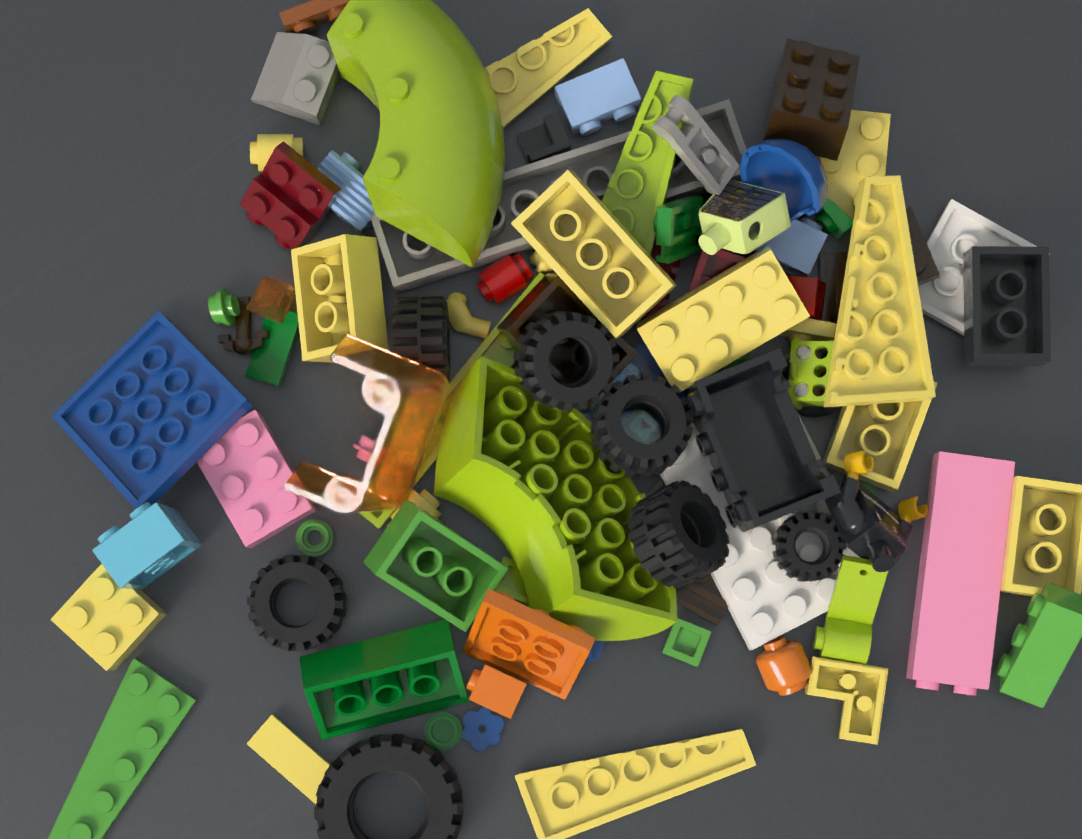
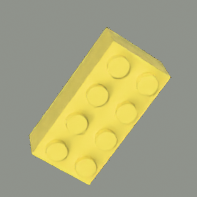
M567 170L511 223L615 338L625 334L677 286L670 276L573 171Z
M766 246L637 323V330L671 387L673 385L677 386L680 389L678 393L690 387L695 381L718 371L810 317L772 250L769 246Z

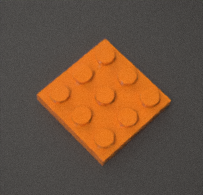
M488 589L462 653L565 700L596 638L588 635L578 626L566 625L551 618L547 612L541 609H532L515 601L509 594Z

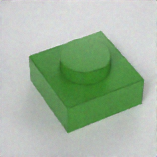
M677 618L678 622L672 625L661 653L698 667L711 631Z

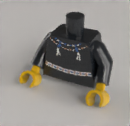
M864 451L852 452L847 454L843 460L844 469L848 475L847 477H842L839 487L841 493L827 498L825 503L847 547L860 558L869 559L875 571L886 572L894 567L895 561L906 551V540L913 529L911 522L926 517L928 506L926 504L916 506L918 496L902 500L898 504L900 519H898L897 514L858 481L859 474L872 472L874 468L873 457H864Z

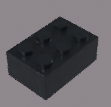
M972 246L963 254L965 366L1041 367L1050 362L1049 247Z

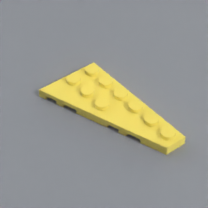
M900 175L865 177L859 182L824 407L925 401L936 397Z

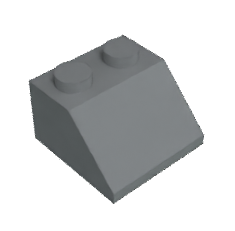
M277 32L251 101L321 126L340 78L330 43L308 34Z

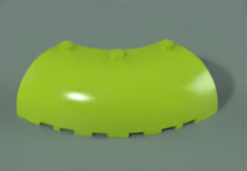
M349 0L326 35L341 77L361 90L380 111V131L376 151L369 168L362 178L375 215L473 268L487 243L497 207L500 205L506 164L504 131L498 102L488 73L474 47L458 25L432 0Z
M481 356L464 375L448 408L438 445L434 496L461 506L475 515L496 534L513 557L520 571L530 608L541 609L547 612L553 619L566 625H575L582 628L588 635L595 637V641H623L643 638L664 631L678 622L676 588L664 586L661 580H654L650 572L644 570L638 556H635L633 543L629 539L628 533L631 532L628 527V518L631 517L630 511L639 500L646 497L645 493L639 494L632 480L624 476L625 470L619 468L616 473L610 469L612 465L610 460L601 461L598 457L601 452L600 448L594 449L592 439L595 435L590 433L591 422L582 413L574 408L571 411L553 408L530 397L531 393L523 390L519 384L522 378L515 375L513 368Z

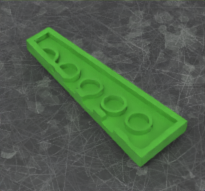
M134 658L129 665L48 839H103L198 700L138 658Z

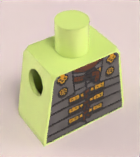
M730 180L720 195L713 194L700 208L698 215L702 235L699 237L698 242L701 249L709 255H714L721 248L740 254L752 252L791 226L785 193Z

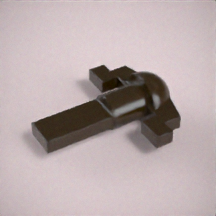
M243 296L237 297L240 314L236 316V340L231 341V335L224 334L218 335V342L223 344V349L226 351L247 355L264 346V339L269 338V331H256V338L251 339V297Z

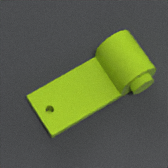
M846 555L842 557L823 627L817 626L814 633L813 649H819L820 658L866 665L872 641V623L888 571H875L869 559Z

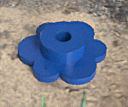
M486 707L480 708L478 712L468 711L463 716V724L466 728L462 730V738L466 741H471V746L474 750L484 751L488 748L489 744L497 745L500 742L499 732L504 727V720L499 715H492L491 710ZM484 725L486 731L481 732L479 726Z

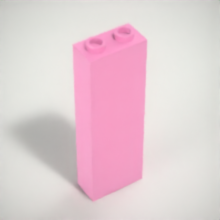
M941 451L932 456L927 498L928 514L925 517L906 672L907 679L916 680V688L939 691V683L954 685L953 693L977 696V688L989 690L1015 469L1014 461Z

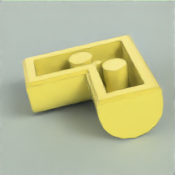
M811 656L809 660L811 675L806 680L805 693L807 695L844 700L838 738L878 745L889 668Z

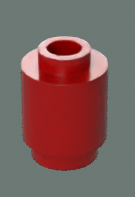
M517 252L511 257L509 255L502 257L478 273L480 281L476 283V286L487 303L493 299L499 305L527 287V281L534 277L524 259Z

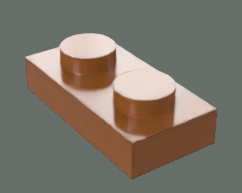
M311 0L279 12L287 33L310 34L316 30L317 25L328 21L334 24L349 0Z

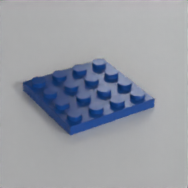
M158 310L51 417L126 500L137 509L146 502H149L151 506L156 503L253 405Z

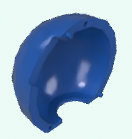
M767 139L751 146L741 155L743 156L740 164L741 182L785 193L790 223L805 213L808 216L817 213L824 206L827 199V177L821 161L806 146L789 139Z

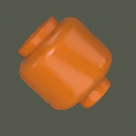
M778 636L763 644L765 650L757 656L756 664L767 689L778 691L780 696H784L807 686L806 680L811 675V665L802 644L796 640L786 641L785 636Z

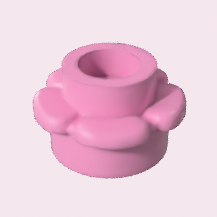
M362 434L358 444H353V447L359 450L356 457L373 466H377L379 460L382 462L387 460L385 456L389 447L371 437Z

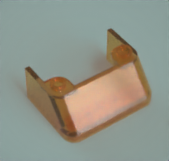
M347 334L332 352L330 360L365 374L366 377L362 386L363 400L371 409L385 414L362 479L350 474L336 475L301 461L287 480L284 490L342 513L396 510L411 495L450 391L449 382L437 370Z

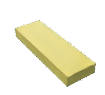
M272 714L247 742V745L316 804L318 786L322 782L324 773L330 766V763Z

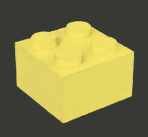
M101 564L50 620L106 671H115L167 613L142 590L119 588L103 564Z

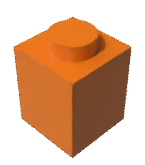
M485 664L482 671L477 668L474 669L466 689L472 691L469 700L511 719L527 683Z

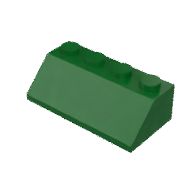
M446 619L299 657L303 690L322 740L469 702L449 622Z

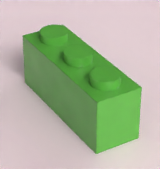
M1046 582L1041 594L1035 593L1031 598L1027 609L1029 617L1024 625L1021 623L1017 625L1011 641L1013 647L1009 655L1003 653L996 668V675L1000 676V692L1041 708L1045 706L1082 637V595L1050 582Z

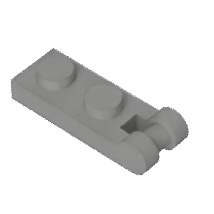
M675 95L667 105L668 112L665 116H659L652 128L670 144L709 193L720 195L740 165L692 104L682 96ZM680 120L684 122L681 129L677 127Z

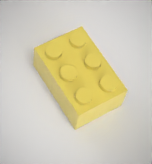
M343 234L292 249L291 255L302 361L335 363L389 350L377 238Z
M934 382V387H935V389H936L937 384H938L937 382ZM931 400L842 406L822 459L824 466L847 476L848 474L844 469V457L852 452L864 451V457H873L874 468L870 473L859 474L858 480L890 493L898 490Z
M1022 476L1013 477L1000 592L1033 596L1035 593L1041 594L1046 582H1050L1081 594L1082 485Z

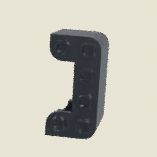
M781 348L695 381L685 390V397L689 402L685 410L686 412H692L693 421L699 435L695 436L697 446L702 456H708L714 469L710 471V476L718 492L723 491L728 506L725 507V512L729 523L733 528L739 527L742 532L749 531L841 493L834 474L826 477L822 471H819V468L823 467L824 464L822 459L816 460L787 391L791 387L789 380L781 382L783 379L781 369L788 366Z

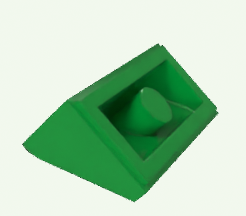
M268 306L261 330H268L269 338L264 339L263 347L253 351L245 377L281 388L300 334L298 313Z

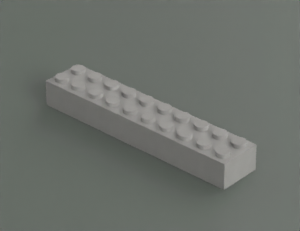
M730 100L697 109L696 111L740 165L743 157L741 155L747 149ZM631 131L504 172L502 196L493 220V227L487 243L473 268L376 217L375 214L371 215L370 218L395 293L399 294L494 263L506 255L511 257L517 252L521 254L533 250L534 248L511 223L567 170L575 172L602 202L609 180L615 171ZM676 154L664 204L688 195L698 196L708 192L678 154ZM740 167L730 180L741 182Z

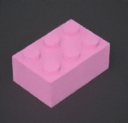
M253 410L241 417L197 461L247 548H254L317 511L263 416L257 410Z

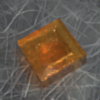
M262 276L246 309L254 315L282 324L296 295L295 288L290 284Z

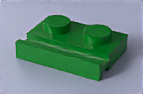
M688 195L657 207L653 220V229L657 233L656 245H661V254L656 256V262L670 264L701 251L700 245H696V236L702 234L698 215L700 208L703 206L702 196Z

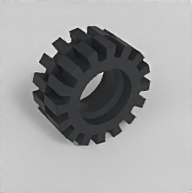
M815 511L801 512L785 520L784 524L776 530L778 534L777 537L773 538L772 542L776 549L772 551L773 557L778 558L779 563L777 566L780 570L784 569L787 572L785 575L788 577H795L800 582H813L829 577L831 573L836 572L840 568L838 565L842 561V553L844 549H847V545L845 542H842L841 534L834 520L826 518L827 514L822 512L817 514ZM803 532H812L822 541L823 551L816 561H805L796 552V540Z

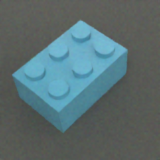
M146 502L129 515L132 521L119 529L118 526H114L104 532L97 539L100 544L92 551L119 588L143 590L202 546V543L175 508L157 502L151 506L149 502Z

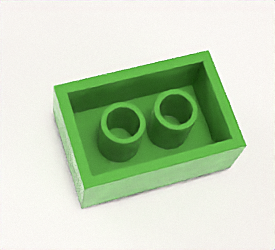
M408 499L402 504L363 561L376 576L464 632L468 630L476 618L487 590L491 589L494 591L509 570L495 556Z

